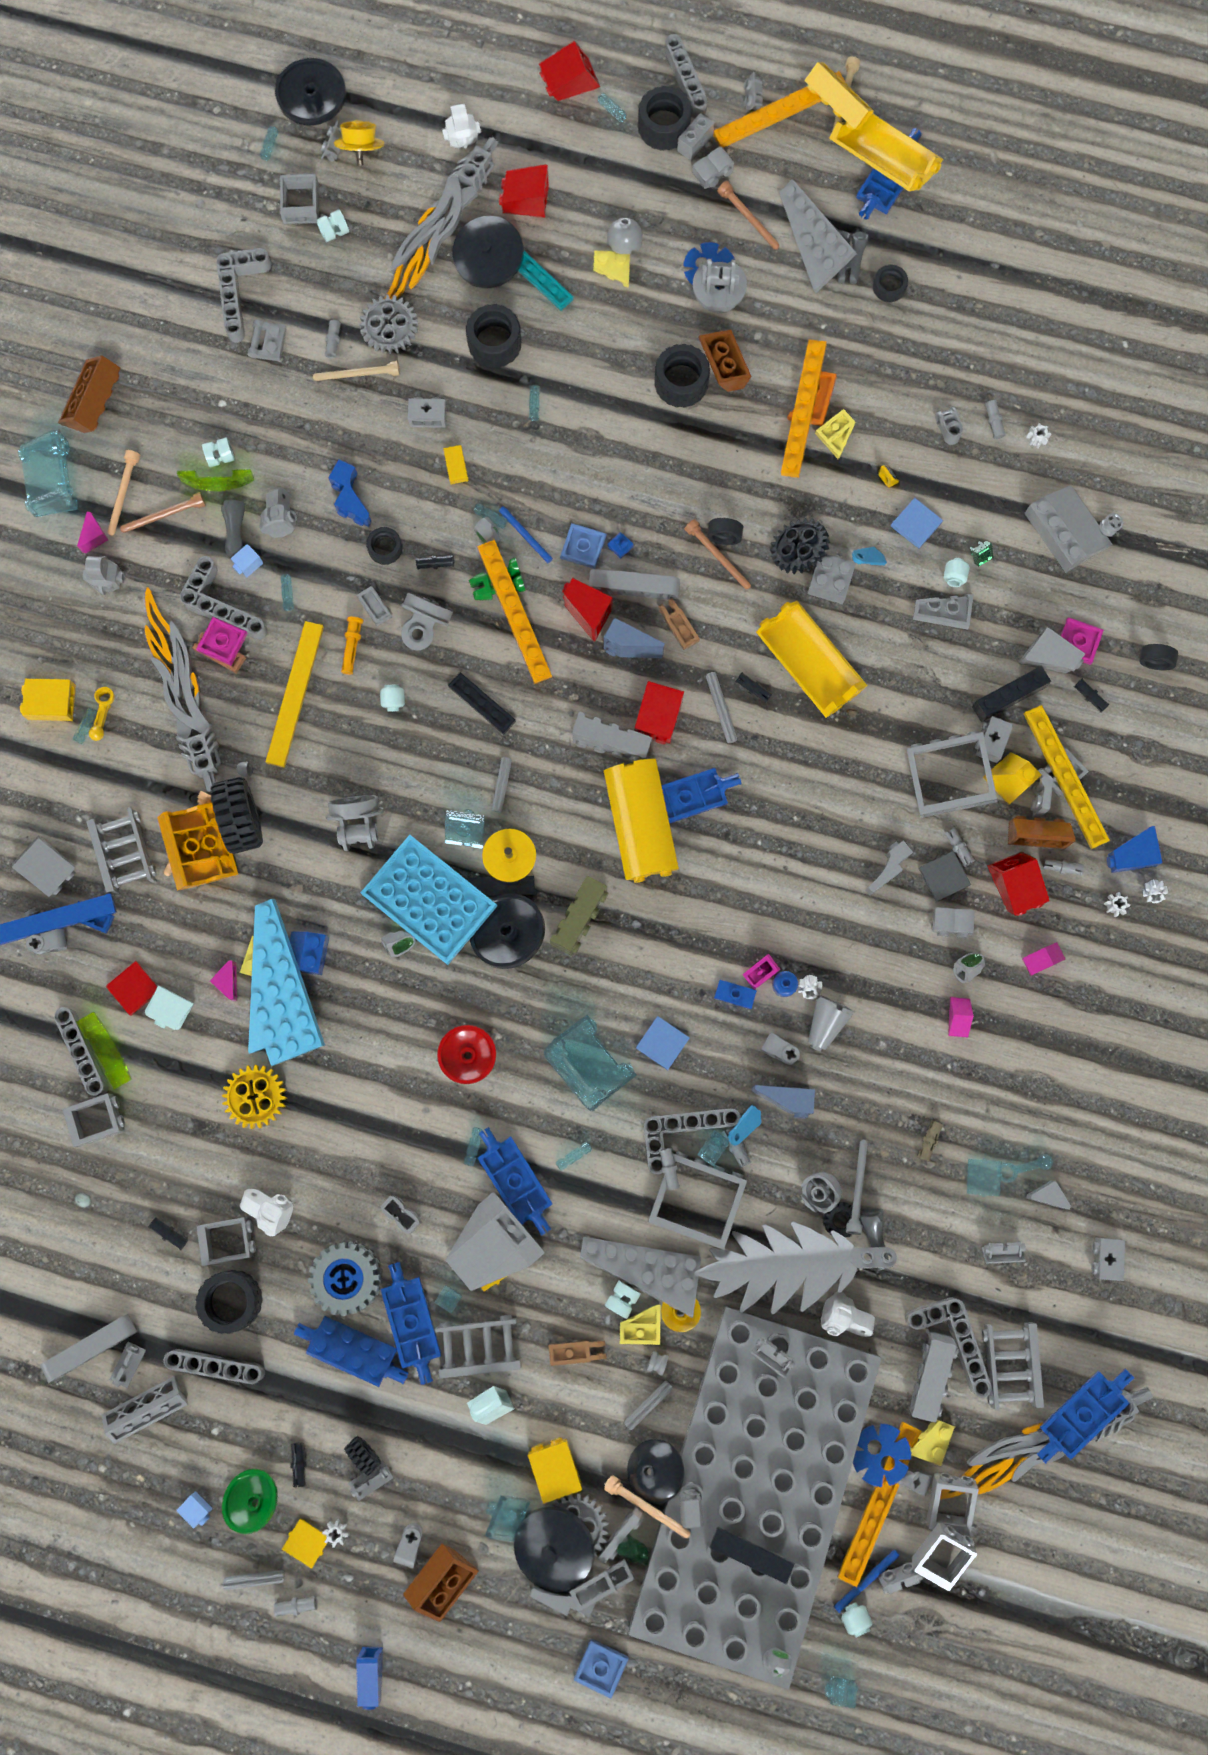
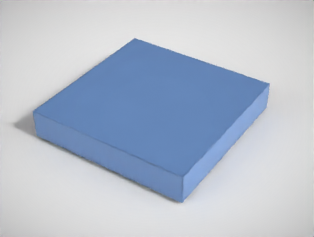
M914 498L891 524V527L920 549L941 525L943 520Z
M571 523L560 559L596 569L607 534Z
M657 1016L636 1049L668 1070L689 1040V1037Z
M591 1638L574 1676V1681L612 1699L629 1657Z

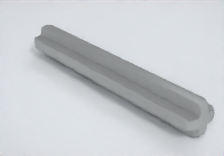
M711 672L706 675V679L727 743H733L737 741V736L715 672Z

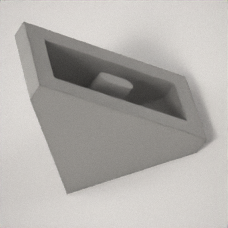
M1049 1181L1026 1196V1199L1070 1210L1071 1207L1056 1181Z

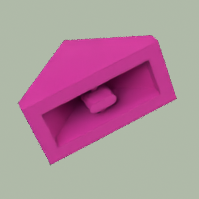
M91 512L86 513L77 544L82 553H88L108 541L107 536Z
M1057 942L1022 958L1030 976L1066 960Z
M768 954L742 975L755 990L776 975L780 968Z
M231 960L216 973L210 982L228 999L237 1001V963Z
M950 997L948 1036L968 1038L973 1020L971 1000L968 998Z

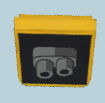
M886 465L881 466L878 475L888 488L899 482V479L890 467Z

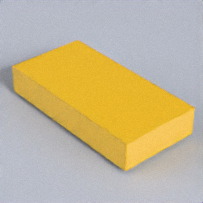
M461 445L443 448L450 485L467 482L468 477Z

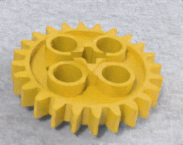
M255 1065L253 1070L250 1066H247L246 1072L240 1068V1075L232 1074L234 1080L227 1079L230 1086L223 1087L228 1092L222 1095V1097L227 1098V1101L223 1102L222 1105L229 1107L225 1110V1113H232L229 1119L237 1118L236 1125L243 1122L242 1127L246 1128L250 1123V1129H254L257 1124L258 1128L261 1129L263 1122L269 1126V1119L276 1121L275 1114L282 1115L279 1107L286 1106L281 1101L287 1099V1097L282 1096V1093L287 1090L280 1088L284 1081L277 1082L280 1077L278 1074L272 1076L274 1070L270 1069L266 1073L267 1069L265 1066L260 1071L258 1065ZM250 1080H253V1089L250 1085ZM261 1080H265L266 1088L260 1091L258 1083ZM245 1084L247 1086V1092L244 1095H241L239 1093V1088L241 1085ZM254 1094H258V1097L255 1098V1100H251V1097L254 1096ZM265 1099H268L270 1101V1107L264 1110L262 1108V1102ZM248 1103L251 1106V1111L248 1114H244L243 1106ZM256 1105L259 1109V1114H256Z

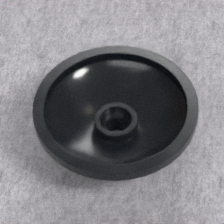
M651 1439L642 1442L633 1450L628 1460V1483L633 1493L649 1504H663L670 1501L679 1492L684 1479V1464L679 1452L673 1445L664 1440ZM648 1468L651 1469L650 1475L647 1473Z

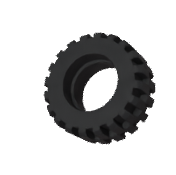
M236 777L214 783L210 788L211 801L218 829L227 851L237 854L259 848L263 844L261 824L253 795L245 778Z

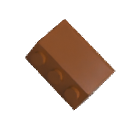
M732 330L700 335L698 338L718 384L728 392L744 389L752 376Z
M1016 816L1015 819L1013 818L1009 822L1008 845L1066 849L1075 842V835L1071 823H1065V820L1054 819L1052 822L1045 821V818L1027 820L1024 816Z
M442 1543L403 1593V1596L414 1611L441 1622L479 1570L456 1550Z

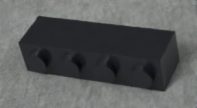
M1040 666L976 700L972 708L980 721L983 722L1045 689L1052 681L1044 668Z

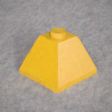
M1012 752L991 769L995 791L1009 805L1042 775L1029 761Z

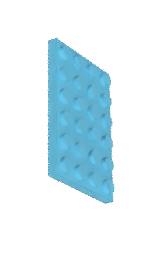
M410 834L360 892L447 965H449L497 907L496 903Z

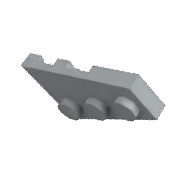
M967 594V596L963 597L956 595L944 599H939L938 597L918 599L914 606L913 620L968 630L974 594Z
M635 1506L633 1513L628 1512L620 1526L622 1528H617L604 1545L598 1557L599 1561L605 1564L609 1558L612 1560L619 1551L618 1546L621 1543L624 1545L631 1536L630 1531L633 1528L636 1530L642 1523V1509Z

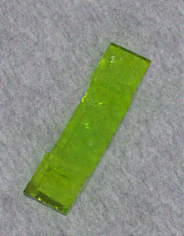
M251 469L232 470V477H199L195 470L177 471L181 482L190 487L205 491L233 490L254 481Z
M92 1012L76 1021L104 1067L105 1075L113 1089L115 1090L131 1081L132 1078L116 1044L97 1014Z

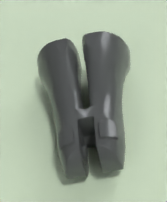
M839 232L850 245V233ZM864 232L853 234L852 248L857 255L837 273L838 284H845L846 271L851 272L850 284H857L861 260L868 243L869 234Z
M226 500L223 502V506H221V513L226 525L225 552L229 557H233L242 548L240 529L245 512V503L237 500Z
M881 1208L866 1210L860 1213L861 1224L871 1247H885L882 1232L884 1213ZM884 1254L885 1259L889 1260L888 1254Z

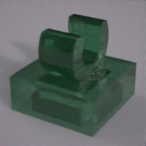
M989 541L984 543L978 542L976 548L970 547L974 564L978 567L994 558L992 544Z

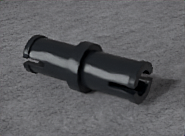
M432 555V557L416 558L417 570L425 568L436 570L438 567H454L453 555Z
M743 672L735 681L749 690L748 693H753L765 703L773 694L759 685L760 682H755Z
M1083 678L1074 685V688L1085 697V700L1094 705L1100 713L1110 705Z
M157 1217L148 1226L149 1229L160 1235L163 1241L167 1240L179 1248V1250H182L188 1242V1239L177 1233L174 1227L167 1226Z
M292 1443V1463H290V1468L293 1472V1487H297V1485L298 1487L306 1486L305 1467L307 1466V1462L304 1461V1443Z

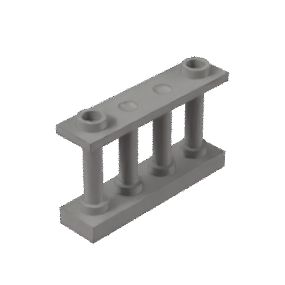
M131 807L127 808L129 816L109 823L101 824L95 819L86 821L106 893H111L113 896L119 894L118 888L120 885L147 877V880L150 882H156L155 876H157L154 865H151L139 824L142 822L139 812H136ZM128 824L132 825L134 834L110 842L104 841L103 834L106 831ZM137 842L139 852L114 860L109 859L108 852H110V849ZM142 859L144 870L119 878L114 877L113 870L115 867Z
M512 1315L500 1316V1320L457 1325H452V1322L440 1323V1326L435 1328V1333L443 1332L445 1364H443L444 1368L439 1369V1378L520 1370L521 1359H516V1356L513 1354L511 1324H516L517 1318H512ZM503 1325L506 1357H504V1361L496 1362V1358L493 1357L491 1326ZM483 1327L485 1360L484 1363L476 1364V1361L473 1360L471 1329ZM463 1330L465 1362L462 1366H456V1363H453L451 1331Z
M1024 1322L1022 1330L993 1331L992 1325L984 1324L982 1340L986 1343L988 1377L992 1388L991 1393L987 1396L988 1404L991 1405V1408L999 1410V1402L1028 1401L1035 1408H1044L1037 1324ZM1023 1338L1026 1342V1348L1022 1351L995 1352L994 1339ZM1025 1359L1028 1369L1021 1372L996 1373L995 1360ZM1026 1380L1029 1382L1030 1390L1022 1393L998 1394L997 1381Z

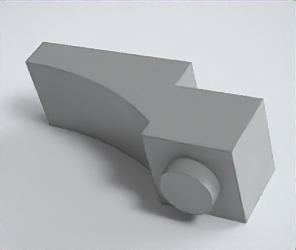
M896 841L888 848L889 852L886 854L888 859L883 871L866 889L870 896L903 871L899 864L913 853L904 841L900 844Z
M623 1559L570 1591V1594L580 1612L633 1581L635 1577L626 1559Z
M535 1584L533 1585L530 1597L566 1616L570 1608L579 1612L570 1592H553L544 1590ZM596 1602L579 1613L590 1617Z

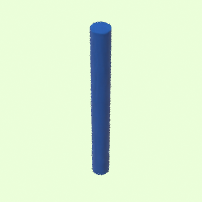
M504 506L499 509V512L546 563H550L553 558Z
M895 1550L889 1553L859 1582L857 1587L854 1586L834 1605L838 1613L899 1557Z

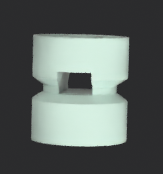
M340 210L330 213V217L323 216L316 219L320 232L326 242L335 239L337 234L342 236L349 233L347 223Z
M227 437L217 440L215 444L213 442L202 444L203 452L210 468L220 465L221 461L224 463L235 461ZM217 449L219 452V456H216L214 452Z
M618 1281L613 1290L615 1294L610 1295L605 1306L627 1319L632 1311L631 1304L637 1302L641 1293L627 1284ZM623 1295L626 1296L625 1301L621 1299Z

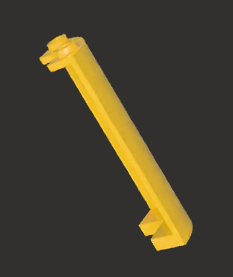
M873 113L861 129L852 130L845 122L837 121L829 138L908 191L920 190L933 174L939 172L943 158Z
M798 601L786 602L780 608L781 612L776 617L766 618L759 624L761 627L756 633L827 718L842 708L845 703L856 697L868 685Z
M656 759L637 760L627 765L623 763L603 770L625 879L634 880V883L645 881V877L660 874L661 877L672 875V871L679 869Z

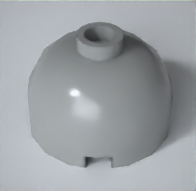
M617 219L608 229L607 245H610L612 251L619 254H631V250L635 249L638 251L642 246V229L633 219Z
M816 1172L808 1176L801 1184L802 1200L814 1212L827 1213L834 1209L841 1200V1185L832 1174Z

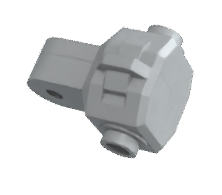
M279 487L268 492L266 495V509L260 515L259 528L263 534H268L273 538H281L291 534L296 528L297 516L294 511L290 510V498L287 491Z
M87 556L83 579L90 587L97 590L101 595H105L106 592H113L120 588V584L125 581V573L106 556Z

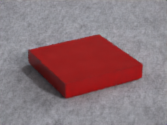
M135 961L105 987L124 1010L132 1016L151 1000L158 986L141 965Z

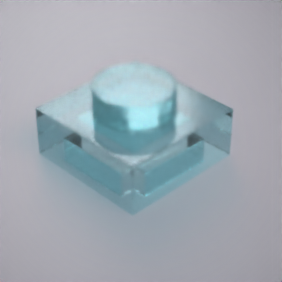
M445 1285L434 1303L452 1313L463 1295Z

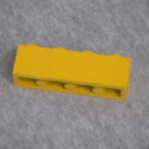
M817 62L804 80L808 84V89L813 93H818L821 96L820 100L825 105H830L833 108V113L839 118L842 117L846 121L845 124L852 130L861 129L874 112L824 62Z

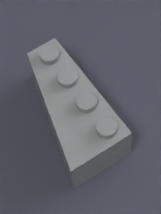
M579 711L572 732L573 742L576 743V746L581 748L588 746L594 748V751L598 753H612L613 757L619 759L623 757L629 758L631 762L647 759L652 737L627 729L626 732L622 731L623 728L614 723L605 725L601 721L602 719L593 717V719L586 718L585 713Z
M929 1326L926 1328V1334L929 1336L928 1343H923L922 1359L924 1362L919 1364L917 1378L920 1381L915 1382L909 1409L912 1417L936 1423L937 1417H940L942 1414L943 1405L941 1402L942 1398L947 1395L948 1385L946 1383L953 1373V1366L951 1364L953 1358L956 1359L958 1346H956L951 1332Z

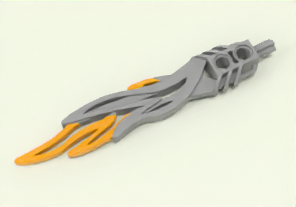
M489 138L483 148L476 145L473 151L468 152L466 157L456 164V167L446 179V186L441 199L435 202L418 221V227L407 236L400 246L391 267L392 274H395L387 293L390 299L394 295H396L397 300L399 299L415 266L409 288L412 289L417 285L429 264H434L442 242L455 231L461 218L462 210L478 197L477 191L479 188L480 192L483 190L482 184L484 182L485 185L487 184V177L494 168L491 154L498 145L495 138ZM460 184L465 186L466 188L461 189ZM452 200H453L452 207H451V210H450L448 216L446 217V219H445V217L442 218V217L445 215V213L447 212V210H448V208H449V206H450V204H451V202H452ZM429 241L426 257L423 266L420 270L424 256L423 245H425ZM413 256V258L411 259L406 268L402 283L398 291L394 294L400 280L402 269L404 265L407 263V261Z
M147 587L145 592L147 616L158 633L163 647L161 648L150 628L145 625L146 639L154 656L151 658V661L162 676L165 701L176 716V739L181 742L179 748L184 751V753H181L182 757L186 759L190 773L197 774L200 778H203L207 792H210L211 786L216 783L214 774L219 773L217 767L221 764L216 735L213 733L212 724L207 722L200 711L199 685L196 675L192 672L191 658L185 640L173 621H170L169 626L164 620L152 591ZM151 605L157 618L170 635L173 656L164 634L153 619ZM152 641L166 660L174 664V675L156 652ZM181 647H182V649H183V653H184V657H185V662H184V658H183V654H182ZM181 685L187 707L192 717L187 715V713L184 711L179 699H181L182 696ZM170 689H171V691H172V693H173V695H174L175 702H176V706H175L174 703H173V700H172V697H171V693H170ZM193 731L199 733V735L191 737ZM199 744H203L202 749L196 751V747ZM208 761V765L205 768H201V764Z
M1145 1387L1132 1394L1122 1390V1395L1130 1403L1091 1441L1097 1442L1102 1439L1103 1435L1108 1437L1112 1431L1116 1433L1123 1425L1133 1421L1135 1414L1139 1413L1137 1405L1153 1398L1149 1388ZM1044 1422L1023 1429L1022 1433L1024 1434L1000 1439L981 1449L967 1461V1464L971 1467L962 1476L971 1477L982 1465L993 1460L1005 1458L999 1463L983 1470L974 1478L976 1484H978L985 1477L996 1472L990 1479L978 1487V1494L989 1492L1010 1479L1013 1482L1017 1481L1033 1466L1044 1463L1036 1454L1048 1444L1041 1442L1050 1439L1043 1430H1037ZM1058 1451L1047 1463L1056 1461L1065 1454L1062 1451ZM1027 1453L1001 1479L995 1482L1012 1465L1014 1455ZM941 1489L940 1500L956 1497L966 1492Z

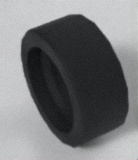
M897 265L883 266L875 274L873 281L874 294L884 302L898 301L903 297L908 286L909 279L907 273ZM885 276L897 278L901 283L900 289L887 291L880 285L881 278Z
M715 518L709 521L707 537L714 543L722 545L739 544L742 541L744 526L741 522L731 518Z
M389 527L374 529L366 540V547L370 557L381 565L394 563L402 554L403 545L399 534ZM381 537L392 538L395 542L394 551L388 555L377 554L374 550V543L377 539Z
M1164 644L1144 645L1141 649L1139 662L1142 666L1149 669L1171 670L1177 665L1178 650Z

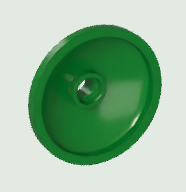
M249 1469L238 1474L230 1482L222 1500V1515L225 1523L231 1530L240 1534H251L262 1529L269 1522L275 1512L278 1501V1491L274 1479L265 1471Z

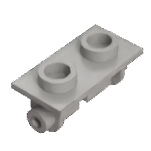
M753 72L744 83L746 114L750 110L756 111L763 107V97L761 96L762 80L759 77H755V72Z
M336 121L334 126L330 125L327 132L329 139L328 142L325 140L323 142L321 159H323L324 155L328 156L330 161H334L338 157L340 148L334 146V141L342 138L341 128L337 126L338 121Z
M1020 1241L1007 1243L1006 1246L1003 1243H988L982 1247L986 1264L1026 1262L1023 1252L1026 1251L1025 1243Z
M761 1337L757 1340L751 1353L785 1378L789 1369H792L795 1365L793 1358L783 1351L778 1353L775 1345L769 1342L767 1338L763 1339Z
M127 1342L109 1379L113 1381V1385L117 1387L121 1385L128 1388L146 1352L145 1349Z
M382 1460L381 1464L369 1476L362 1473L348 1483L351 1488V1495L353 1497L356 1496L358 1501L393 1479L385 1462Z
M912 1562L905 1563L892 1570H887L878 1576L884 1594H891L901 1590L902 1582H904L906 1587H909L923 1580L922 1575L914 1571Z

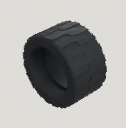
M672 86L655 87L643 95L638 109V132L645 144L661 151L672 150L678 147V138L691 124L692 106L687 95L681 92L680 89ZM668 111L677 115L680 120L675 124L662 126L654 123L649 117L656 112Z
M487 304L477 308L468 318L466 337L469 352L475 361L488 368H499L507 366V364L512 363L517 358L522 347L521 329L517 316L511 309L503 305ZM492 326L502 327L511 334L505 343L498 346L484 345L477 337L484 329Z
M675 344L666 348L657 359L654 385L660 399L665 401L666 404L677 408H686L695 405L705 396L709 384L710 364L706 355L699 348L693 345ZM675 366H687L698 374L699 379L689 386H677L668 381L665 373Z
M229 1270L214 1274L209 1279H206L198 1290L199 1292L195 1300L197 1316L202 1321V1324L212 1332L231 1334L251 1325L261 1311L263 1298L261 1295L262 1291L258 1286L259 1284L251 1275L243 1271ZM227 1282L238 1284L244 1290L247 1298L244 1314L234 1321L222 1320L217 1316L212 1306L214 1291L218 1286Z

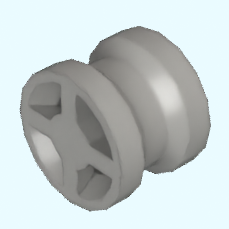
M1110 513L1106 519L1100 522L1099 529L1105 536H1113L1123 527V519L1117 513Z
M653 1351L647 1371L651 1372L654 1370L659 1375H663L668 1355L664 1354L661 1356L656 1351Z

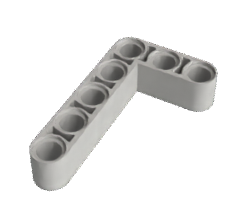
M263 248L223 253L216 259L224 326L229 339L234 343L241 342L245 336L237 276L264 273L270 270L272 264L267 251Z
M203 556L199 558L180 594V600L185 607L208 619L215 617L247 631V636L260 640L265 638L267 628L261 619L206 595L218 570L210 557ZM206 565H211L209 569L203 570ZM198 581H203L201 585L195 586ZM190 597H194L193 601L187 602ZM211 604L209 609L204 610L205 605ZM222 612H228L226 616L220 617ZM239 619H244L242 624H237ZM256 626H261L259 631H253Z
M730 1108L649 1117L644 1123L649 1171L657 1175L662 1173V1170L654 1171L651 1164L654 1160L662 1162L659 1150L664 1149L663 1134L733 1127L738 1123L741 1117L740 1113ZM732 1112L736 1115L734 1123L727 1122V1113ZM709 1114L715 1115L717 1119L715 1125H709L706 1122V1117ZM693 1116L697 1119L695 1127L687 1125L688 1117ZM674 1118L677 1120L678 1126L676 1129H669L667 1127L668 1119ZM651 1120L658 1123V1129L654 1132L647 1128V1123ZM652 1140L659 1141L660 1149L658 1151L650 1149L649 1143Z
M951 1297L908 1311L905 1316V1322L909 1327L916 1330L945 1321L948 1322L956 1346H958V1355L971 1392L981 1398L989 1396L992 1390L991 1383L963 1302ZM952 1302H956L958 1305V1310L954 1313L949 1309ZM934 1308L939 1310V1316L936 1319H932L930 1316V1312ZM915 1314L920 1316V1322L917 1325H913L911 1322V1318ZM959 1322H963L965 1328L962 1332L958 1333L956 1325ZM965 1342H970L971 1349L968 1352L963 1351V1344ZM972 1362H977L978 1364L975 1372H971L969 1369ZM979 1382H983L985 1386L982 1392H977L976 1385Z

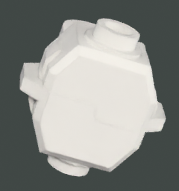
M464 103L450 106L451 116L445 120L446 127L442 129L444 140H448L452 147L467 149V146H471L478 140L477 135L481 133L479 122H475L473 115L467 114Z
M256 1189L245 1190L240 1204V1208L244 1212L256 1218L258 1228L263 1230L268 1236H275L284 1230L293 1212V1204L286 1196L277 1194L270 1198Z
M834 1292L826 1300L822 1311L821 1326L822 1329L827 1330L828 1334L838 1336L845 1330L863 1337H869L873 1334L875 1317L856 1309L853 1299L846 1297L845 1293Z

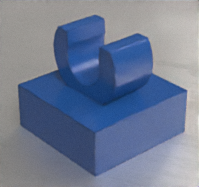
M621 532L608 543V548L620 559L634 547V544Z

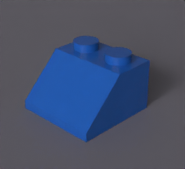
M291 931L289 941L300 972L322 976L329 937L312 932Z

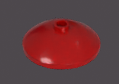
M472 1025L458 1026L450 1030L442 1038L437 1052L438 1063L442 1072L450 1080L460 1084H474L486 1078L492 1071L496 1062V1047L492 1038L483 1029ZM470 1052L471 1058L465 1059V1053Z

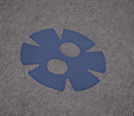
M718 243L700 244L702 254L695 247L687 253L683 266L694 269L685 271L684 274L693 285V278L698 270L696 266L698 258L712 259L713 263H729L731 260H735L733 254L726 247L717 254Z
M880 1424L879 1436L874 1425L865 1428L860 1434L857 1445L864 1450L856 1451L853 1459L856 1472L858 1473L868 1468L862 1479L876 1487H882L884 1475L889 1486L896 1484L906 1475L909 1469L907 1465L899 1460L911 1459L910 1445L906 1438L895 1442L900 1430L891 1425ZM871 1440H878L881 1443L882 1449L880 1453L873 1455L868 1451V1443ZM885 1456H891L895 1460V1466L890 1471L884 1470L881 1466V1460Z

